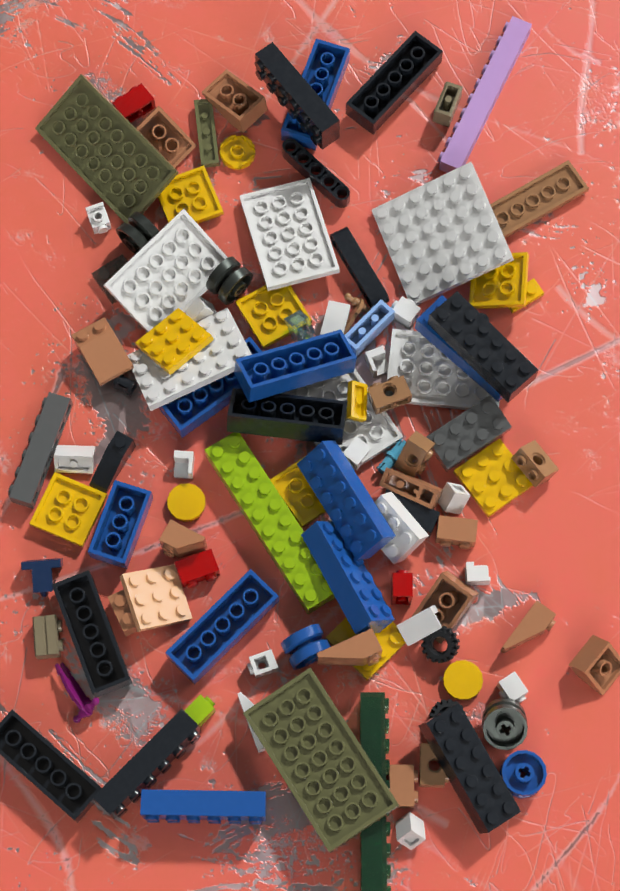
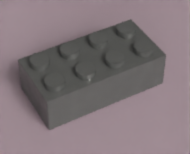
M489 395L426 437L435 443L432 451H434L435 456L447 472L510 431L512 426L491 395Z

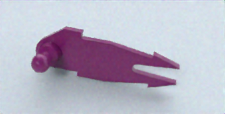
M63 662L60 666L57 663L55 665L57 674L60 675L72 701L79 708L78 714L73 717V721L79 723L82 718L90 717L93 714L95 706L100 701L97 697L93 698L92 701L89 697H86L80 685L71 675V671Z

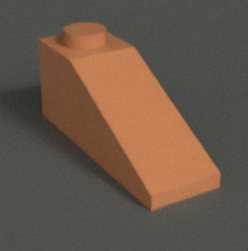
M386 467L379 484L381 487L430 509L437 506L443 489L388 467Z
M536 601L500 651L505 653L543 634L546 629L550 631L556 623L553 620L556 614L539 601Z

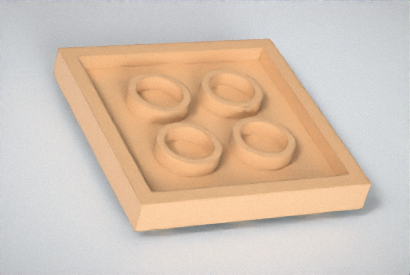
M175 564L125 573L120 576L137 632L188 622L193 619Z

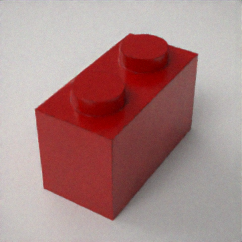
M142 83L132 87L129 92L117 97L112 102L113 106L130 123H133L156 107L153 96Z
M212 549L175 561L183 588L196 587L199 585V582L204 580L206 582L213 581L220 575Z
M397 570L396 573H392L391 605H411L413 598V573H408L407 570Z

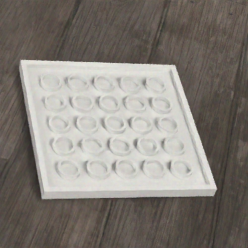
M472 162L372 209L406 296L412 299L416 305L514 260Z

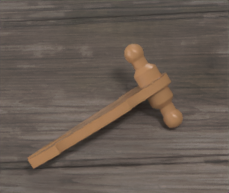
M346 293L344 298L350 301L354 307L348 316L344 335L360 312L367 313L371 310L362 298L352 297L349 293Z

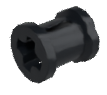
M122 374L115 378L113 388H119L126 392L128 396H131L136 390L138 382L136 380L132 381Z

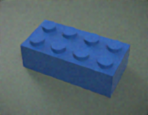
M114 480L88 549L90 558L124 569L128 568L153 501L151 491Z

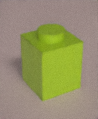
M201 694L184 710L199 727L216 712L213 707L215 703L208 696L204 698Z

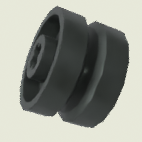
M135 211L128 218V223L121 224L116 229V232L129 250L136 254L159 230L143 214Z
M228 257L213 270L206 282V288L213 294H218V298L225 305L235 302L246 291L253 278V274L245 267L240 268L241 264L234 257Z
M510 698L495 699L486 706L482 716V728L488 743L502 750L513 749L522 744L528 730L527 718L523 707Z

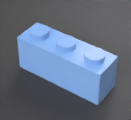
M380 300L345 334L356 357L394 320L395 311L383 300Z

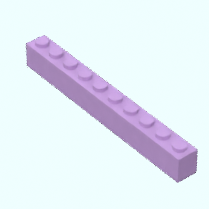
M512 16L510 22L505 23L503 28L504 34L498 37L496 42L497 48L491 51L488 59L490 62L488 65H484L481 73L483 76L481 79H477L474 86L476 90L474 94L470 93L467 100L468 106L462 109L460 114L461 120L459 123H455L452 130L454 134L452 137H448L445 144L447 148L445 152H441L439 155V170L448 173L466 164L530 35L531 23Z

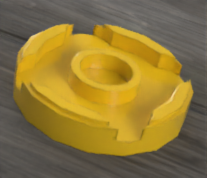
M243 135L227 137L221 143L219 151L223 164L235 170L250 166L256 155L255 145L251 139Z
M190 483L180 484L169 493L167 499L168 510L174 518L180 521H193L199 518L205 509V495L196 485Z
M456 661L445 670L443 677L444 688L454 699L470 700L482 688V673L478 666L470 661Z

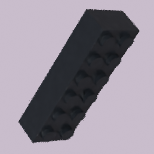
M414 31L346 103V115L371 134H374L442 62L443 51L417 31Z
M272 42L255 53L256 76L260 81L263 80L266 83L269 92L277 96L280 105L288 109L289 115L292 119H296L299 122L301 129L305 133L308 132L312 142L316 146L319 145L323 150L340 138V120L276 45Z
M458 291L429 315L428 325L508 403L536 379L539 370Z
M233 388L227 413V432L312 442L335 440L338 445H342L347 401L276 394L248 402L242 389Z
M87 570L52 584L93 696L98 698L133 684L90 571Z
M459 703L448 707L419 725L421 732L479 834L489 833L521 812Z
M12 709L0 722V755L78 823L96 803L93 796L101 787Z
M181 709L93 798L113 819L116 817L121 818L128 810L126 807L131 802L136 803L141 798V789L151 788L157 781L156 777L161 772L163 774L166 773L172 766L170 763L175 758H181L186 752L185 748L190 743L193 745L201 737L199 735L201 733L199 725Z

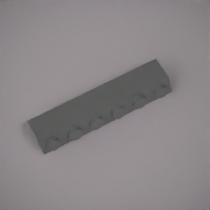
M49 392L47 398L43 399L42 412L36 417L35 430L30 433L28 439L29 446L23 451L21 467L16 469V480L14 485L11 484L8 491L9 498L13 503L34 509L56 447L73 406L71 398Z

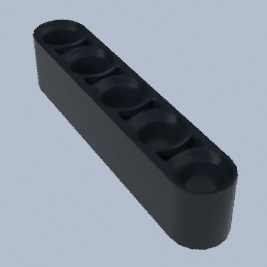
M286 139L282 144L283 158L306 179L310 178L312 185L338 208L347 207L350 202L349 188L295 139ZM301 160H306L307 162H306V163H301V162H299V161H301ZM313 172H319L320 174L314 175V174H312V173H313ZM330 183L332 186L328 187L325 184ZM339 195H344V196H346V197H345V198H339L338 196H339Z
M348 227L330 234L333 246L370 308L372 309L380 300H383L385 303L389 302L386 290Z

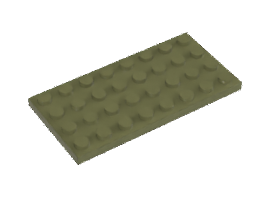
M80 74L35 128L125 223H128V218L135 211L143 214L179 173L82 74Z
M311 668L243 713L330 853L400 806Z

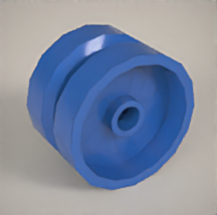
M319 624L307 626L288 636L280 643L285 654H292L289 662L293 670L301 669L316 662L317 653L331 647L328 640L321 639L323 631Z
M520 750L510 754L501 765L499 772L511 795L519 799L535 795L545 784L547 777L546 766L543 760L537 754L528 750ZM519 772H524L526 776L524 778L520 777L521 773Z

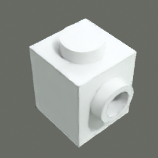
M402 296L399 301L396 300L391 306L395 311L394 320L408 329L411 328L420 316L421 308L410 298L406 299Z
M515 671L500 680L496 685L500 690L499 695L501 698H510L519 704L527 699L525 695L529 691Z

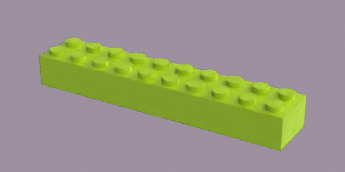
M233 432L206 448L205 454L210 464L306 613L310 614L333 600L335 596L301 536L304 532L241 434Z

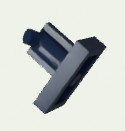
M63 558L21 562L22 570H32L33 593L40 592L42 597H46L48 592L53 591L52 568L62 567Z

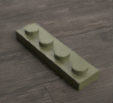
M207 99L194 100L201 166L204 165L205 168L220 166L213 105Z

